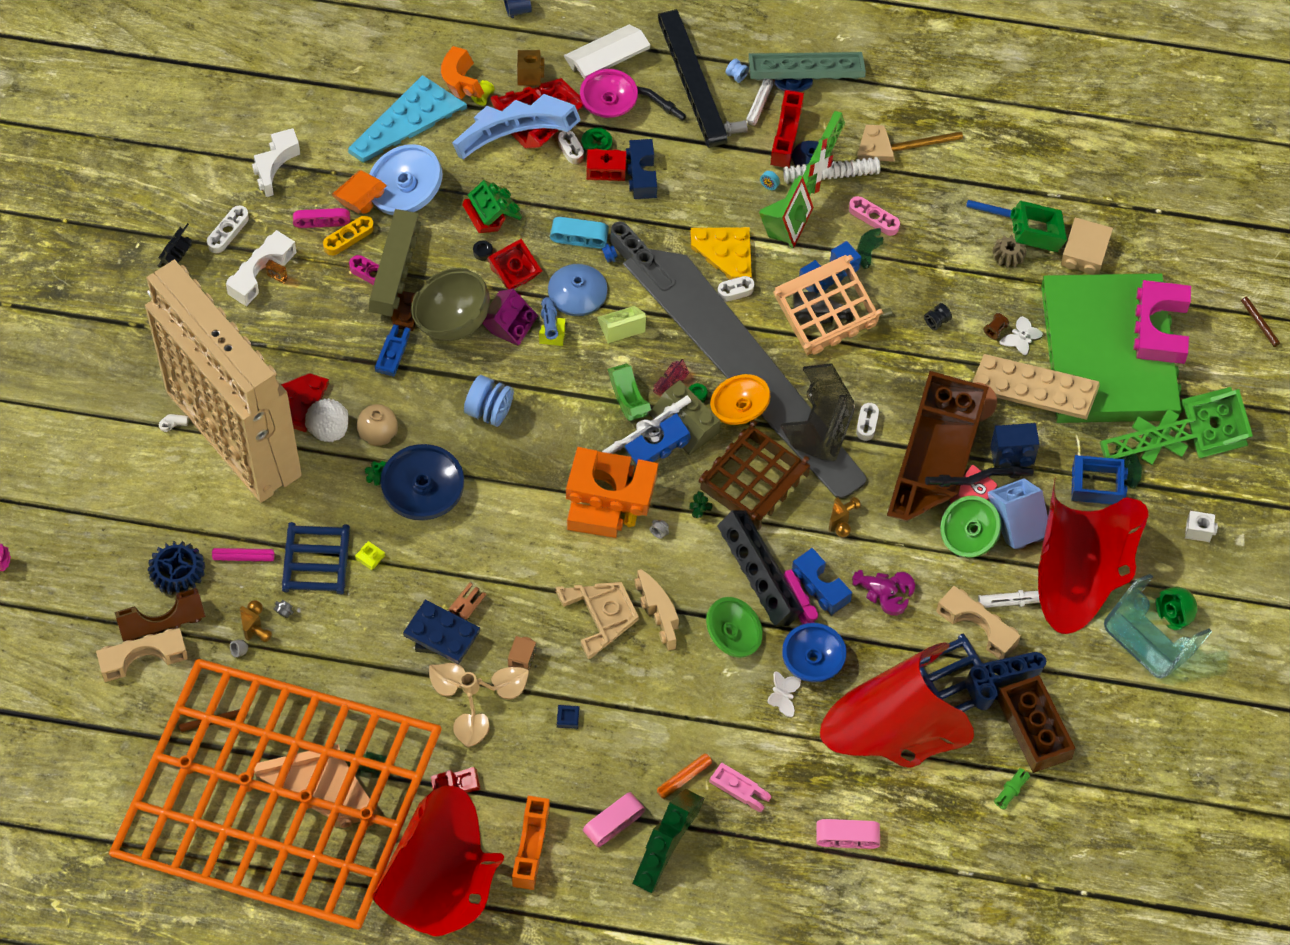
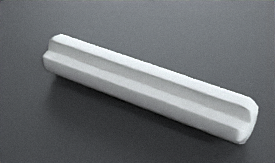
M772 79L763 80L746 118L748 125H756L773 87L774 81Z

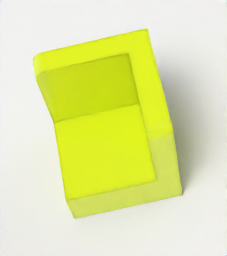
M557 318L558 336L555 339L546 338L545 326L542 325L541 330H539V344L563 346L566 329L565 318Z

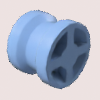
M736 58L729 63L725 73L729 77H734V80L739 83L747 76L749 67L742 65Z

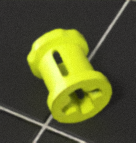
M482 80L479 84L484 94L481 98L471 96L476 104L485 106L487 98L495 92V88L489 81Z

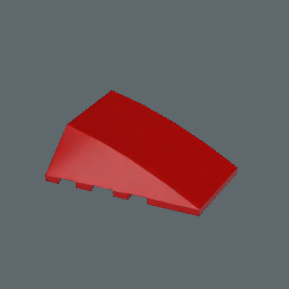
M562 78L541 83V86L535 88L526 87L520 92H506L505 96H491L494 109L503 111L514 100L532 105L543 94L575 105L577 112L584 107L580 95ZM528 129L511 133V135L524 148H539L558 129Z

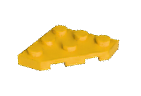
M750 227L691 228V249L693 251L699 252L704 256L709 264L716 269H720L729 280L742 276L752 278Z

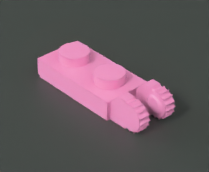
M724 763L719 765L709 780L711 784L744 804H748L758 812H762L764 806L752 798V795L755 793L757 797L768 802L771 799V795L760 788L757 783Z

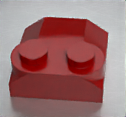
M522 238L487 258L491 270L498 275L507 290L516 289L542 273L540 266Z

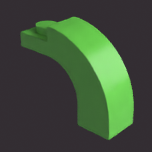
M625 363L609 368L608 373L615 396L627 420L631 421L647 416L648 411H651L650 404L642 398L637 388L631 365Z

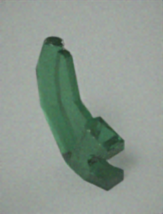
M880 228L871 229L860 238L856 251L861 256L860 265L863 269H868L871 265V252L883 244V237H875L881 234Z
M1137 453L1117 458L1124 459V467L1128 468L1127 484H1129L1130 488H1136L1142 477V466Z

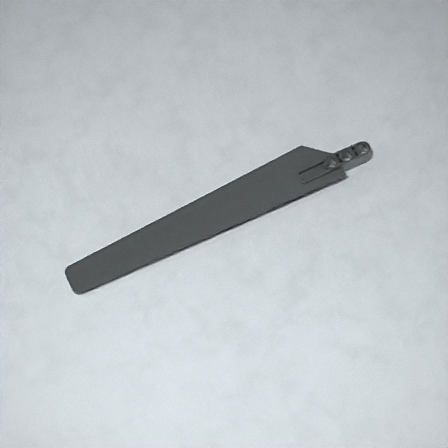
M621 221L615 222L611 227L610 242L626 259L623 265L727 379L737 375L750 374L762 378L767 383L771 398L768 407L761 416L801 460L805 456L810 458L807 462L810 464V470L836 498L844 499L863 487L866 482V476L690 258L683 254L649 249L626 223Z

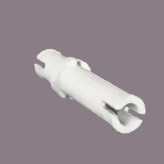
M1018 590L1016 593L978 595V602L985 608L1011 605L1024 607L1025 604L1040 603L1038 591L1023 592V590Z

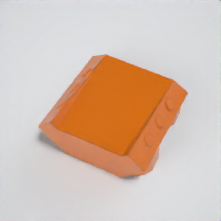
M358 170L332 193V196L350 210L358 214H366L373 208L372 201L383 195L387 185L368 173Z

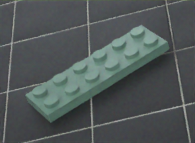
M862 52L748 54L750 78L756 80H782L790 78L795 80L803 78L816 80L821 78L858 79L865 77L866 73Z

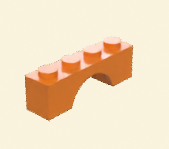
M535 796L527 797L522 836L512 874V887L529 890L535 889L550 811V799Z

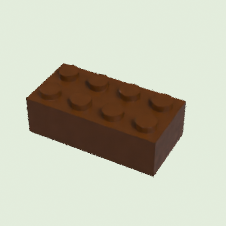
M1040 675L1000 688L997 700L1032 773L1072 760L1076 748Z

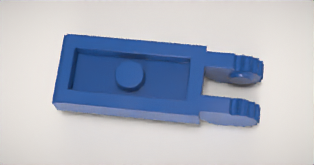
M393 325L375 365V372L395 376L411 332L410 328H405L402 337L398 338L396 336L399 331V325Z

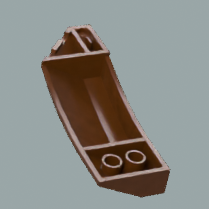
M929 371L888 509V517L907 522L958 495L961 485H950L949 487L926 485L925 478L939 477V475H950L951 477L964 476L989 387Z

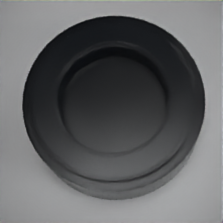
M481 240L473 246V255L478 260L485 261L493 254L492 245L488 241Z

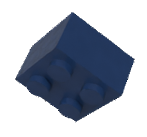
M1036 423L995 426L990 445L994 467H1027L1035 464L1040 445Z

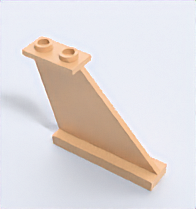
M339 744L334 745V749L340 750ZM312 751L298 753L283 788L299 793L302 790H306L321 754ZM286 756L257 763L254 769L256 779L274 785ZM329 756L313 797L335 802L349 769L344 760ZM354 777L343 805L361 810L367 807L370 798L356 777ZM316 806L312 807L317 812L329 817L330 810ZM339 813L335 828H347L353 823L361 822V819Z

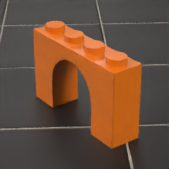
M577 447L566 486V499L574 503L582 502L594 507L602 506L614 511H626L637 516H647L658 476L659 463L638 459L631 483L621 490L610 491L601 488L593 478L598 461V451Z
M598 451V461L593 478L607 482L614 491L627 487L630 484L628 483L629 477L633 478L635 465H631L632 457ZM571 502L567 519V530L617 538L618 531H622L624 519L621 518V514L626 511H614L602 506L594 507L592 505Z

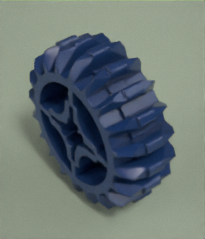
M183 540L179 545L173 541L171 546L165 542V548L158 547V553H152V559L148 562L150 566L148 567L150 581L153 582L156 589L160 588L162 593L168 591L170 596L173 592L181 593L180 591H187L188 588H196L195 583L201 584V577H204L205 574L203 555L199 553L197 548L193 549L191 543L186 546ZM183 558L190 560L193 563V565H189L188 562H184ZM160 571H164L165 574L170 575V579L164 577L160 573Z

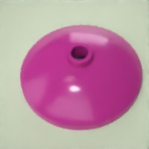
M602 69L591 73L584 79L580 88V99L583 106L592 114L604 118H613L626 114L634 107L638 96L634 80L626 73L615 69Z

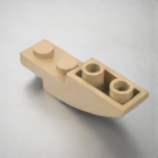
M642 569L637 570V578L634 579L636 590L641 591L642 597H640L642 609H646L648 616L654 615L656 626L660 625L661 631L659 635L661 643L666 644L668 651L676 649L674 629H678L679 625L676 610L663 588Z

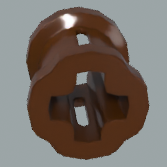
M996 313L991 323L983 328L984 333L991 339H998L1000 332L1008 327L1009 320L1002 314Z

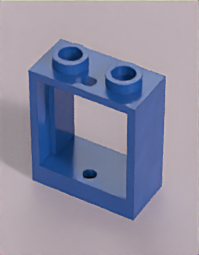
M1075 455L1072 464L1071 501L1112 505L1126 498L1127 486L1124 485V480H1127L1128 468L1124 467V459ZM1083 471L1115 473L1116 492L1082 489Z

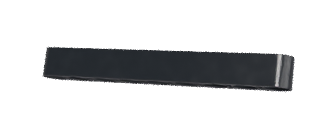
M674 9L658 13L660 28L707 147L711 148L727 144L726 130L678 10Z

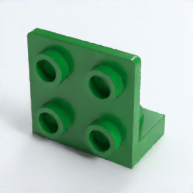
M483 180L467 195L485 225L489 226L501 214L518 220L522 218L519 206L512 201L511 193L505 187L502 188L493 182L490 183Z

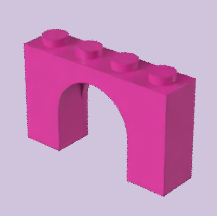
M1143 280L1141 288H1137L1136 299L1139 300L1135 310V316L1139 318L1135 322L1134 333H1138V336L1134 339L1133 350H1137L1136 358L1185 364L1188 356L1189 336L1166 334L1157 330L1152 325L1150 316L1159 311L1187 313L1191 303V286Z

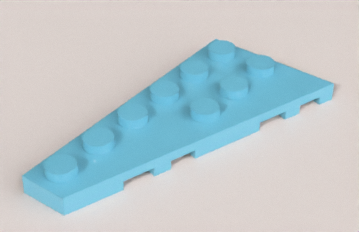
M422 75L348 148V153L364 163L383 153L384 149L400 144L401 140L407 137L410 139L435 126V123L443 118L448 119L452 117L453 113L467 109V104Z

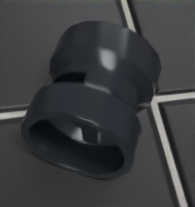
M943 303L935 306L933 311H928L924 314V320L932 330H937L942 326V323H947L952 319L950 310Z

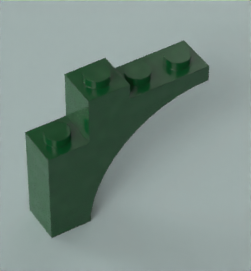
M685 788L669 802L662 821L653 828L645 847V854L632 884L650 893L655 891L672 853L688 827L697 817L705 799L704 797Z

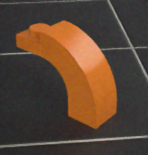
M453 46L444 57L441 65V74L450 92L458 99L462 100L465 95L481 98L484 91L478 80L465 76L474 64L467 50Z

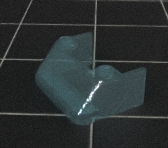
M1149 574L1133 582L1105 618L1104 627L1153 676L1161 679L1169 676L1187 661L1212 631L1206 629L1194 634L1192 638L1184 636L1177 639L1175 643L1166 637L1144 616L1149 610L1150 602L1142 591L1153 578Z

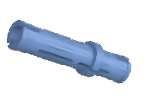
M546 297L541 301V316L544 319L546 338L555 339L558 336L556 325L557 310L554 307L553 299L550 297Z

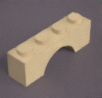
M953 586L938 602L936 612L951 624L960 621H971L980 625L988 638L986 650L999 660L1007 658L1018 646L1021 637L1018 631L1003 623L996 614H991L980 602H975L964 590Z
M180 628L168 629L156 635L149 634L134 641L127 640L116 646H105L101 650L96 651L104 682L126 677L129 665L135 659L142 656L152 655L159 657L167 665L188 660Z

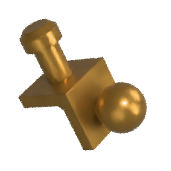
M838 497L834 500L829 523L830 532L835 530L839 537H847L850 534L851 527L848 524L849 511L860 508L861 503L858 498L853 497L850 499V502L844 505Z
M257 600L250 601L247 608L244 606L240 607L244 636L249 641L255 634L261 638V641L268 642L272 637V632L268 629L260 628L259 615L263 611V605Z

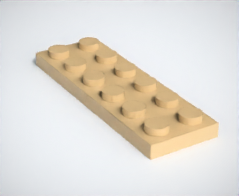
M987 354L983 355L973 383H984L991 387L997 398L1085 420L1088 418L1100 387L1099 381Z

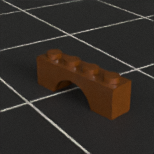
M197 588L177 593L172 608L160 616L145 615L135 606L114 612L123 642L138 640L140 636L147 634L156 635L161 630L167 628L177 629L181 627V624L187 622L197 623L206 617Z

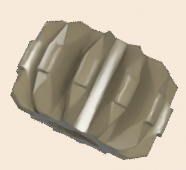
M1003 235L1001 239H997L992 250L994 261H999V266L1005 264L1006 268L1010 265L1016 268L1017 264H1022L1027 252L1025 245L1016 243L1012 235L1009 238Z

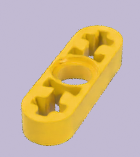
M361 216L327 236L323 240L324 252L331 256L337 255L370 235L374 231L372 218ZM347 232L354 234V236L350 239H346L343 237V235Z

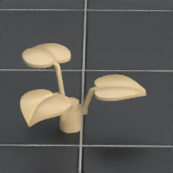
M456 663L429 666L430 680L438 694L453 696L458 688H462L468 696L471 715H460L453 725L456 738L466 747L480 743L489 731L487 716L485 714L475 715L472 695L479 691L480 685L492 691L497 690L499 697L503 699H514L524 691L529 676V671L525 668H503L493 674L491 681L494 686L483 682L481 678L477 679L474 673L465 672L464 668Z

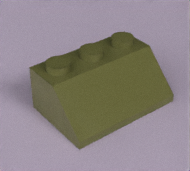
M679 380L662 394L649 415L653 419L663 413L665 407L671 406L688 395L692 402L680 409L677 414L690 432L691 439L689 443L682 447L690 455L720 433V419ZM676 413L670 414L666 419H668Z

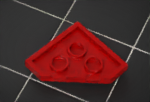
M311 373L281 384L288 394L293 428L303 432L308 430L305 426L308 409L316 401L322 400L329 385V379Z

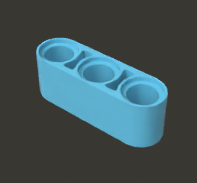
M556 217L553 219L550 239L556 243L601 249L606 246L609 226L601 222Z

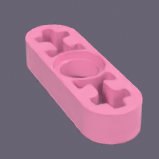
M857 196L850 200L849 212L853 216L888 236L898 233L900 221L897 217L863 197ZM877 213L880 217L872 219L869 217V214Z

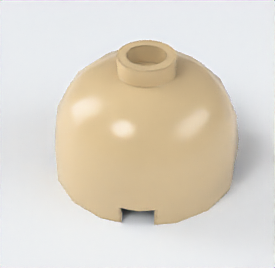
M373 404L362 410L358 416L357 431L359 437L367 441L369 445L382 446L388 444L394 435L396 436L398 422L394 412L389 407L382 404Z

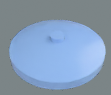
M415 144L399 146L385 153L374 164L369 175L381 180L387 187L384 189L383 195L375 198L372 202L380 211L389 215H394L395 209L416 212L427 205L438 192L442 182V167L435 154L428 148Z

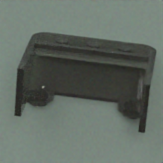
M832 363L804 366L803 371L811 383L807 390V398L813 406L807 421L781 423L780 427L795 450L826 462L835 461L854 414V400Z

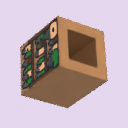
M516 636L508 656V667H521L529 671L536 654V642L529 637L521 638Z

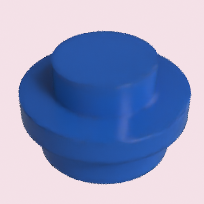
M605 244L606 247H603L602 251L607 262H616L615 257L618 255L614 246L610 247L609 244Z

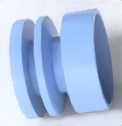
M479 375L467 394L464 413L477 419L483 415L484 422H491V425L498 427L509 412L514 388L510 386L505 387L502 383H498L495 386L493 379Z

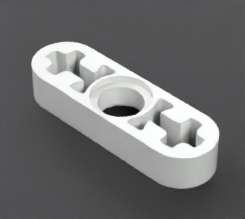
M244 206L233 207L209 235L207 245L210 252H223L248 222V210ZM231 226L233 230L226 233L223 231V228Z

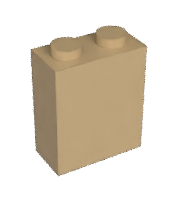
M1075 217L1063 253L1061 266L1082 271L1089 275H1099L1113 228Z

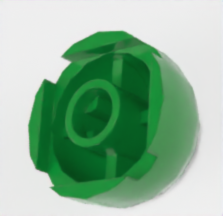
M1177 586L1165 589L1159 593L1160 597L1156 598V609L1161 620L1165 617L1169 622V625H1166L1168 628L1179 630L1194 621L1198 608L1196 599L1190 591Z

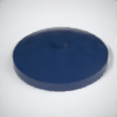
M417 444L401 449L387 461L381 474V489L386 503L397 514L412 520H431L445 515L459 502L464 489V475L458 460L447 450L435 445Z

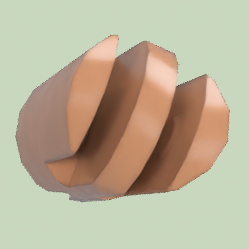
M471 582L448 609L449 612L455 615L460 612L459 617L464 620L468 619L486 596V593L482 592L472 604V600L480 590L478 587H475L469 596L464 598L473 586Z

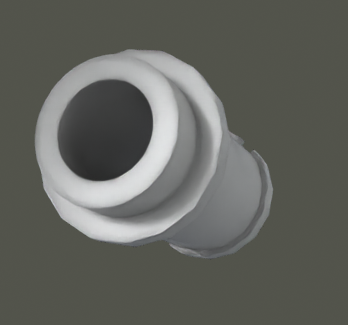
M746 120L732 123L726 121L723 124L728 137L731 134L746 133L748 131Z

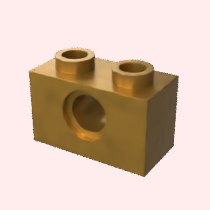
M518 50V86H541V78H544V57H541V50Z

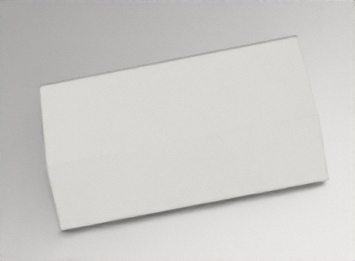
M629 24L565 54L564 58L573 72L578 70L585 79L595 71L608 69L650 49V43L640 29Z

